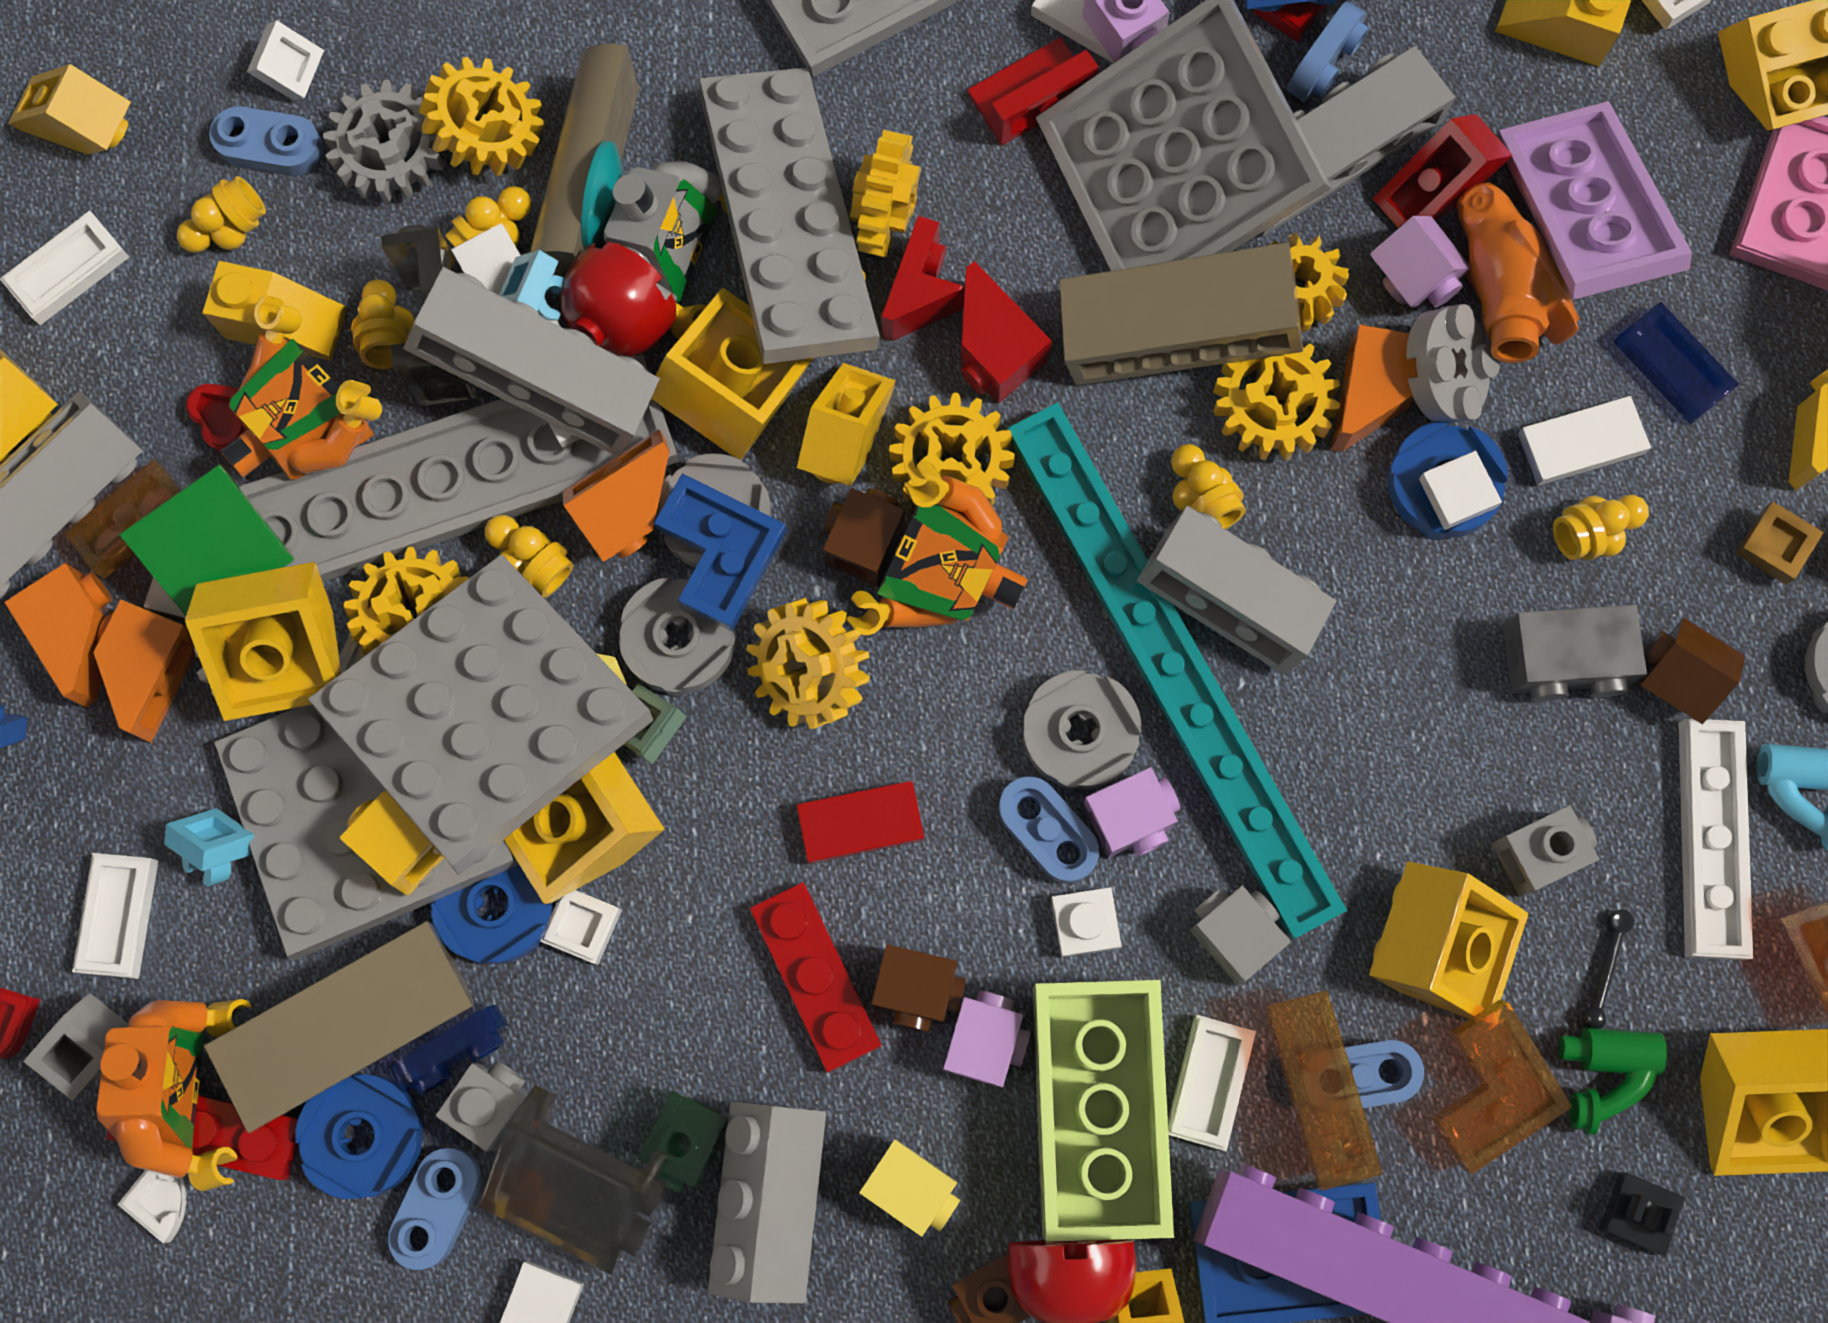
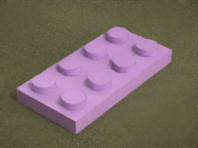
M1609 101L1499 130V140L1512 154L1506 161L1508 168L1573 300L1690 270L1692 252Z

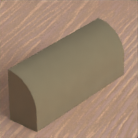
M600 44L591 46L581 54L530 248V252L541 250L558 260L559 262L553 275L563 278L574 260L584 251L581 239L582 203L586 180L595 151L602 141H613L622 160L639 93L638 82L626 45Z
M1289 242L1060 279L1064 360L1076 386L1303 352L1296 280Z
M426 921L209 1042L204 1047L247 1132L251 1133L474 1006V1002L448 947L440 939L435 927Z

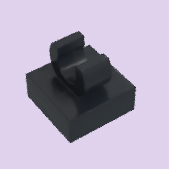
M1619 1172L1599 1230L1653 1254L1666 1257L1686 1197L1630 1173Z

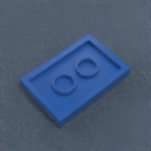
M1374 1182L1305 1189L1334 1201L1335 1205L1332 1214L1354 1223L1357 1212L1381 1221L1376 1183ZM1298 1189L1279 1192L1295 1198ZM1208 1199L1187 1201L1202 1323H1291L1366 1315V1313L1194 1242L1193 1238Z

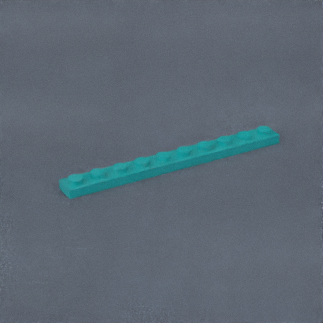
M1057 402L1008 427L1007 430H1010L1012 434L1011 444L1263 893L1280 916L1279 921L1290 941L1346 912L1347 909L1174 605L1137 582L1148 560L1059 403Z

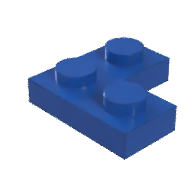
M682 473L654 522L657 530L703 552L678 602L680 606L733 632L784 538L787 527L785 523Z

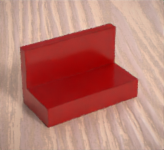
M1060 37L967 89V95L1001 146L1038 126L1039 124L1035 117L1098 74V65L1087 49L1073 56Z

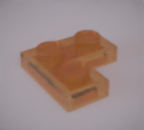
M154 458L69 529L65 535L89 568L105 579L135 554L119 534L177 494L182 488L170 472Z
M1498 1000L1450 1032L1481 1085L1431 1117L1461 1168L1471 1175L1572 1108V1105L1510 1003L1503 1000Z

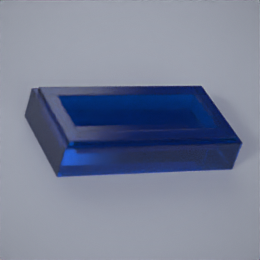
M1661 301L1623 331L1613 342L1690 425L1739 385Z

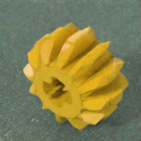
M1295 232L1289 236L1287 242L1290 244L1295 278L1305 281L1304 288L1296 286L1301 331L1304 333L1310 330L1313 319L1325 325L1332 319L1334 314L1333 308L1343 305L1347 293L1341 286L1346 284L1349 273L1348 268L1335 266L1340 257L1339 248L1323 253L1319 250L1322 242L1320 235L1314 237L1309 245H1303L1300 237ZM1274 240V241H1273L1271 244H1269V245L1280 244V243Z

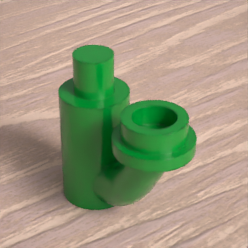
M1584 1028L1581 1036L1561 1035L1559 1037L1558 1055L1560 1060L1581 1061L1582 1068L1585 1071L1626 1074L1621 1084L1602 1097H1599L1598 1091L1594 1088H1585L1583 1092H1573L1571 1094L1569 1120L1572 1129L1582 1130L1585 1135H1596L1599 1131L1600 1122L1608 1120L1630 1108L1650 1091L1656 1077L1663 1074L1666 1066L1667 1048L1662 1033Z

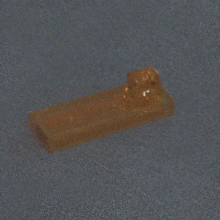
M1328 991L1266 1006V1015L1318 1191L1383 1175Z

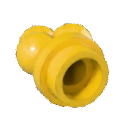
M236 176L231 181L220 180L213 185L211 193L204 195L203 198L198 199L192 205L190 213L192 219H187L178 226V243L183 249L191 253L205 251L210 246L211 240L222 249L235 250L240 248L245 242L246 233H250L259 225L258 219L266 214L265 205L252 186L240 176Z
M517 186L507 187L502 190L498 196L497 203L486 196H477L470 200L466 206L465 216L467 221L459 214L451 221L455 226L445 236L454 247H457L502 223L515 247H517L520 233L518 227L512 221H520L527 217L532 207L531 197L527 191Z
M381 279L369 281L363 288L362 300L358 306V315L353 319L351 325L353 346L359 354L361 361L367 366L376 369L393 368L400 365L406 358L408 351L403 348L415 320L409 310L401 306H395L397 295L394 287L388 281Z
M1183 444L1175 449L1170 461L1172 469L1179 477L1186 479L1179 481L1174 487L1172 494L1174 505L1180 511L1188 505L1197 512L1209 514L1218 520L1225 530L1238 522L1245 514L1246 508L1241 502L1244 494L1239 486L1233 482L1232 475L1225 468L1219 467L1215 462L1206 460L1204 452L1196 445Z
M1597 495L1587 496L1579 503L1564 509L1562 516L1554 520L1553 535L1555 542L1563 555L1574 561L1580 558L1590 561L1599 556H1615L1625 546L1626 534L1624 530L1637 529L1645 524L1649 516L1648 505L1643 498L1636 495H1624L1618 500H1606Z
M497 515L488 520L484 533L486 541L493 548L504 550L500 555L502 554L543 598L554 593L568 578L574 565L566 557V549L558 542L551 543L546 534L533 526H522L519 528L515 519L508 515Z

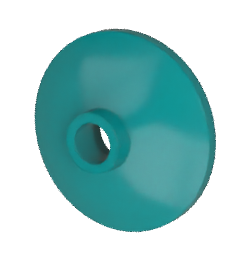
M604 140L599 144L589 168L581 213V239L584 249L595 243V248L602 249L606 244L604 241V230L617 202L613 197L612 191L616 181L623 176L621 159L617 146L613 141Z

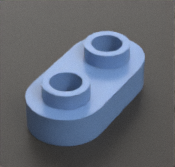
M1348 0L1342 4L1299 64L1287 86L1286 91L1304 103L1308 102L1313 95L1320 99L1323 98L1339 73V69L1334 67L1343 53L1352 57L1369 31V27L1362 23L1366 16V11Z
M236 106L219 113L210 127L209 135L213 147L224 161L237 167L299 176L315 169L321 162L324 154L323 140L314 125L304 117ZM244 127L240 135L230 137V134L235 129ZM289 136H298L296 142L292 145H283V142Z
M1036 777L1018 778L1004 789L999 802L1001 822L1038 866L1051 879L1065 884L1076 883L1089 876L1099 858L1097 839L1059 794L1046 781ZM1023 800H1032L1037 803L1040 813L1034 819H1024L1018 814V804ZM1063 844L1073 845L1078 850V860L1073 864L1062 863L1057 857V848Z
M1386 1040L1326 1050L1311 1055L1303 1063L1299 1071L1298 1085L1302 1097L1311 1107L1321 1112L1338 1113L1398 1103L1410 1099L1422 1086L1424 1066L1419 1054L1410 1045L1398 1040ZM1384 1060L1392 1061L1398 1069V1076L1391 1084L1384 1082L1379 1075V1066ZM1325 1070L1334 1072L1338 1077V1087L1331 1094L1325 1093L1319 1086V1076Z
M443 1148L430 1153L419 1165L388 1235L390 1252L394 1259L403 1267L412 1270L431 1268L443 1262L451 1253L482 1184L481 1168L472 1154L459 1148ZM445 1167L451 1169L456 1177L454 1187L448 1192L441 1190L437 1184L438 1173ZM416 1226L423 1227L428 1233V1243L422 1250L415 1249L410 1243V1233Z

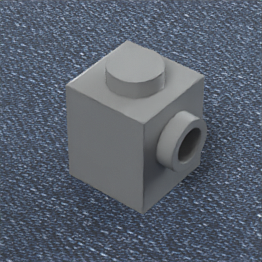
M1571 805L1491 843L1519 897L1534 892L1600 860L1594 849L1597 846V839L1592 827L1583 816H1576Z
M1243 885L1230 896L1221 887L1194 910L1202 920L1192 927L1190 931L1236 985L1247 981L1291 943L1288 937L1275 924V921L1280 916L1274 906L1257 890L1249 894Z
M89 993L59 1019L23 1062L73 1101L94 1079L100 1082V1061L104 1053L105 1038L110 1028L128 1027V1023Z
M495 1060L491 1067L489 1065L472 1063L438 1111L436 1117L483 1150L501 1151L536 1098L521 1088L526 1080L503 1063Z

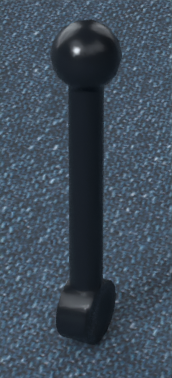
M1616 910L1607 918V925L1611 931L1610 939L1591 1007L1585 1009L1582 1014V1022L1587 1028L1601 1029L1606 1023V1015L1603 1008L1623 935L1634 927V917L1627 910Z

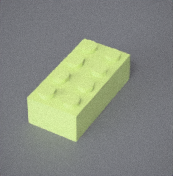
M1160 980L1035 984L1032 989L1042 1238L1046 1242L1174 1238Z

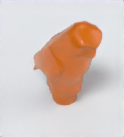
M1489 182L1479 183L1467 189L1457 199L1460 223L1469 243L1467 263L1471 266V270L1465 275L1474 288L1482 307L1483 324L1486 329V335L1491 341V354L1495 359L1506 363L1528 361L1537 355L1539 351V337L1542 334L1553 344H1561L1578 331L1579 326L1577 322L1580 317L1574 308L1571 294L1543 236L1531 223L1521 216L1509 197L1500 188Z

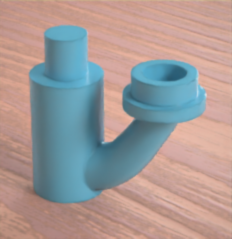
M1763 744L1759 749L1756 761V774L1759 783L1767 785L1769 794L1787 815L1819 835L1824 849L1828 851V807L1824 813L1807 801L1798 790V788L1828 790V749Z

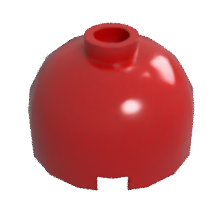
M607 242L602 249L595 248V243L588 245L568 269L564 276L562 290L559 292L560 310L568 329L584 333L592 340L593 344L616 356L631 357L648 351L659 342L677 319L676 302L672 293L665 300L662 292L656 286L662 279L658 271L639 254L618 243Z
M1043 1239L1009 1243L1007 1262L1011 1291L1020 1308L1034 1320L1045 1323H1100L1115 1318L1127 1306L1135 1288L1137 1263L1134 1241L1132 1239L1047 1242Z

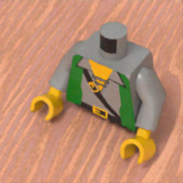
M685 161L661 162L656 164L653 170L635 167L630 170L629 174L623 175L614 184L612 192L617 202L604 230L605 243H618L644 258L662 277L656 286L662 292L664 299L666 300L672 293L675 302H680L717 214L718 208L714 205L717 200L721 201L722 208L728 215L719 175ZM676 303L677 319L671 326L673 335L680 339L707 306L698 304L682 307Z

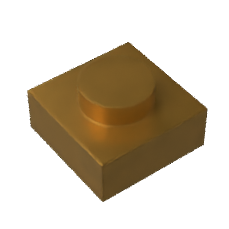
M1772 501L1762 509L1735 554L1787 585L1795 580L1824 532Z

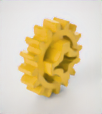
M462 57L458 71L446 62L442 65L438 77L431 75L419 107V113L425 116L421 130L425 134H437L432 147L435 152L448 149L453 153L450 165L456 167L463 160L471 162V170L474 175H479L483 165H489L496 176H501L507 163L518 170L521 168L525 157L533 155L540 140L538 137L544 126V120L537 117L542 104L540 100L526 98L531 86L528 81L518 84L511 81L512 68L507 67L499 74L493 71L491 59L485 58L481 68H475L468 57Z
M884 129L882 137L878 139L876 153H873V156L864 154L862 165L859 171L856 172L853 184L852 207L849 215L850 221L857 222V228H860L856 244H859L857 250L859 252L887 257L888 250L892 247L894 232L906 233L909 220L914 213L918 181L921 173L920 166L911 165L912 161H910L913 151V136Z
M1308 344L1303 348V352L1225 363L1221 372L1225 377L1217 378L1213 393L1223 398L1216 401L1213 412L1216 416L1229 417L1224 424L1222 433L1224 436H1228L1238 432L1242 436L1238 447L1240 451L1244 452L1253 443L1260 446L1259 457L1261 460H1266L1272 448L1279 449L1280 455L1286 461L1290 460L1296 444L1300 449L1308 453L1316 443L1314 435L1322 438L1326 437L1332 427L1327 418H1334L1340 408L1339 402L1330 399V397L1336 394L1340 383L1339 380L1324 379L1331 365L1328 359L1319 361L1316 364L1310 359L1315 346ZM1257 369L1256 383L1246 384L1245 389L1239 390L1241 381L1249 373ZM1269 388L1275 393V396H1266ZM1286 399V402L1282 408V405L1278 404V400ZM1308 406H1313L1311 416L1304 423L1296 427L1297 413L1306 411Z
M959 393L952 394L950 404L947 406H941L940 401L935 395L930 396L928 412L923 413L917 407L912 406L909 408V419L912 425L908 426L897 423L895 426V437L902 443L893 444L889 447L890 460L900 462L892 468L893 481H908L913 486H921L928 481L916 469L913 461L914 450L920 440L923 443V449L928 453L921 461L925 460L933 464L940 477L950 476L980 488L991 505L995 504V493L992 486L1006 489L1009 484V475L1001 469L1012 468L1014 465L1015 453L1003 450L1011 445V431L1002 430L996 432L1000 425L1001 415L995 411L986 417L982 416V400L976 398L967 408L961 406ZM954 423V424H961V425H963V426H958V425H945V424ZM987 444L991 460L984 473L976 457L982 453V448ZM946 450L950 455H955L959 451L962 452V462L958 463L952 457L943 462L942 451ZM904 487L903 498L906 501H910L912 499Z
M408 547L405 552V558L402 560H396L390 551L384 552L385 565L379 569L372 564L366 563L363 569L367 581H351L349 587L354 599L344 602V609L350 620L347 626L353 640L359 641L363 654L366 656L414 620L410 610L406 609L405 599L409 600L412 608L415 607L419 616L468 580L467 576L461 577L457 562L451 560L442 565L438 551L433 549L426 555L424 560L418 559L414 547Z
M801 598L767 611L769 620L757 623L753 628L762 640L747 645V651L753 656L758 657V664L747 669L748 675L760 677L763 683L755 692L757 698L770 695L773 702L769 713L775 716L788 711V725L792 727L807 722L810 729H815L848 715L847 708L859 704L863 699L855 688L868 683L870 679L869 675L858 670V663L870 658L868 651L856 650L854 642L862 634L860 629L846 631L843 624L845 623L847 613L841 610L828 615V604L825 600L808 604L806 598Z

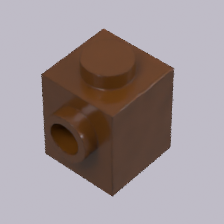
M851 488L844 504L835 501L828 513L823 528V533L829 535L823 548L825 564L878 587L906 526L905 510L898 507L899 502L891 495L872 488L867 489L866 493Z
M1683 617L1670 634L1660 630L1645 649L1644 658L1647 663V674L1643 676L1640 686L1703 725L1739 684L1746 656Z
M886 944L872 1006L895 1012L893 1024L929 1032L931 1021L944 1024L946 1011L958 1014L966 978L955 975L958 962L956 960Z
M1009 1249L952 1281V1286L957 1296L947 1302L958 1323H1020L1030 1317L1020 1308L1011 1291L1007 1262Z

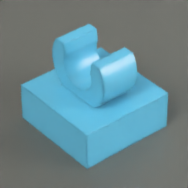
M541 250L515 257L499 295L509 301H519L531 306L539 313L540 317L548 321L558 320L561 313L546 304L545 292L549 289L559 295V292L562 290L565 278L553 275L559 261Z
M215 808L167 823L164 845L182 857L183 869L187 873L198 869L204 871L203 884L209 887L229 879L231 861L252 855L249 843L254 838V834L245 830L242 825Z

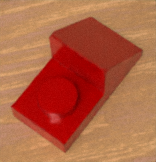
M918 216L881 316L882 333L885 339L895 341L950 316L964 307L965 288L959 284L937 278L947 249L946 245L940 244V226L938 221Z

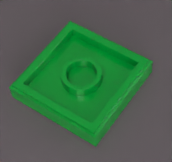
M221 463L119 534L185 616L187 615L196 584L283 568L294 561L295 558Z

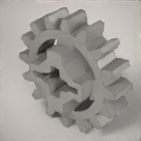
M383 80L381 90L377 93H373L366 83L362 84V98L355 101L352 97L344 95L341 99L347 108L345 113L330 112L328 116L336 130L323 133V139L331 150L326 154V157L333 169L338 171L337 175L347 188L355 185L362 198L368 199L375 189H377L384 203H390L393 190L398 189L401 190L407 199L412 198L413 190L411 185L418 181L421 185L428 188L432 185L426 173L429 168L443 170L445 167L439 153L432 149L437 134H425L421 130L425 116L419 113V107L424 95L418 97L412 85L408 83L401 88L399 93L395 92L390 80Z

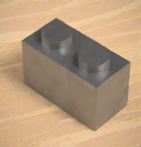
M1637 605L1518 612L1503 626L1512 694L1531 693L1533 701H1553L1568 697V690L1590 689L1591 697H1612L1627 693V686L1647 674Z

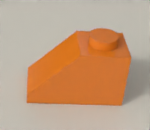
M1359 324L1348 345L1339 398L1340 408L1336 416L1331 446L1332 451H1345L1406 411L1414 400L1408 378L1418 377L1416 358L1406 359L1409 333Z
M660 429L623 452L620 457H615L563 491L564 507L603 562L615 554L620 559L633 554L647 542L648 538L646 535L653 531L670 452L666 437Z
M64 563L6 600L5 604L63 697L87 708L97 701L102 682V676L93 652L98 644L97 634L104 618L111 613L106 605L112 601V597L94 573L90 572L85 576L67 563Z
M120 599L115 611L109 613L102 621L97 634L98 644L93 653L119 728L152 743L195 657V646L188 628L184 625Z

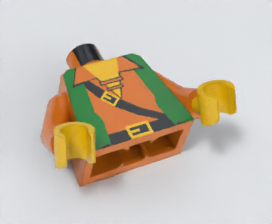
M263 296L256 303L254 318L260 328L267 331L266 333L259 334L250 367L238 392L229 402V408L246 431L222 448L220 452L242 478L269 458L274 461L289 479H299L309 473L340 468L346 464L356 446L374 435L366 420L371 422L378 419L382 413V406L378 399L368 397L371 392L370 385L348 380L339 387L294 339L287 342L284 339V334L294 333L301 326L302 318L296 308L284 306L281 298Z
M923 460L917 464L916 467L920 474L928 481L921 486H913L909 482L904 483V487L912 501L917 505V509L877 594L885 598H882L878 603L868 592H855L851 598L854 604L859 608L869 609L861 617L849 616L846 618L853 629L859 628L862 635H872L878 632L882 626L918 628L951 625L958 620L969 621L981 595L1012 610L1014 609L1028 578L997 564L1009 537L1002 531V520L980 488L950 476L940 477L934 465L929 461Z
M237 999L213 1002L208 1008H206L204 1002L153 1001L143 1006L129 1019L128 1027L110 1028L105 1038L104 1053L100 1061L101 1077L96 1111L98 1120L117 1140L122 1157L129 1165L176 1178H182L187 1173L191 1184L199 1191H208L234 1182L231 1178L223 1177L217 1169V1165L237 1160V1154L229 1147H221L199 1155H193L192 1152L204 1035L200 1032L206 1028L211 1036L218 1038L235 1029L236 1027L232 1022L233 1010L251 1008V1004L247 1000Z

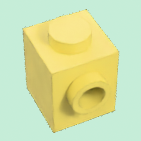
M897 1139L893 1141L859 1192L921 1237L929 1225L940 1232L960 1202V1199L951 1194L957 1181Z

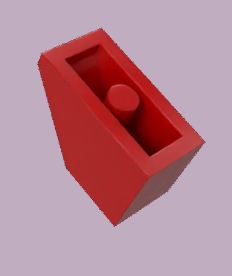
M1477 114L1451 118L1372 199L1398 229L1412 216H1431L1436 222L1457 206V199L1467 189L1476 184L1485 183L1512 154Z
M973 261L966 267L961 353V365L963 367L961 368V373L977 393L983 395L988 392L998 403H1001L1049 361L1052 340Z

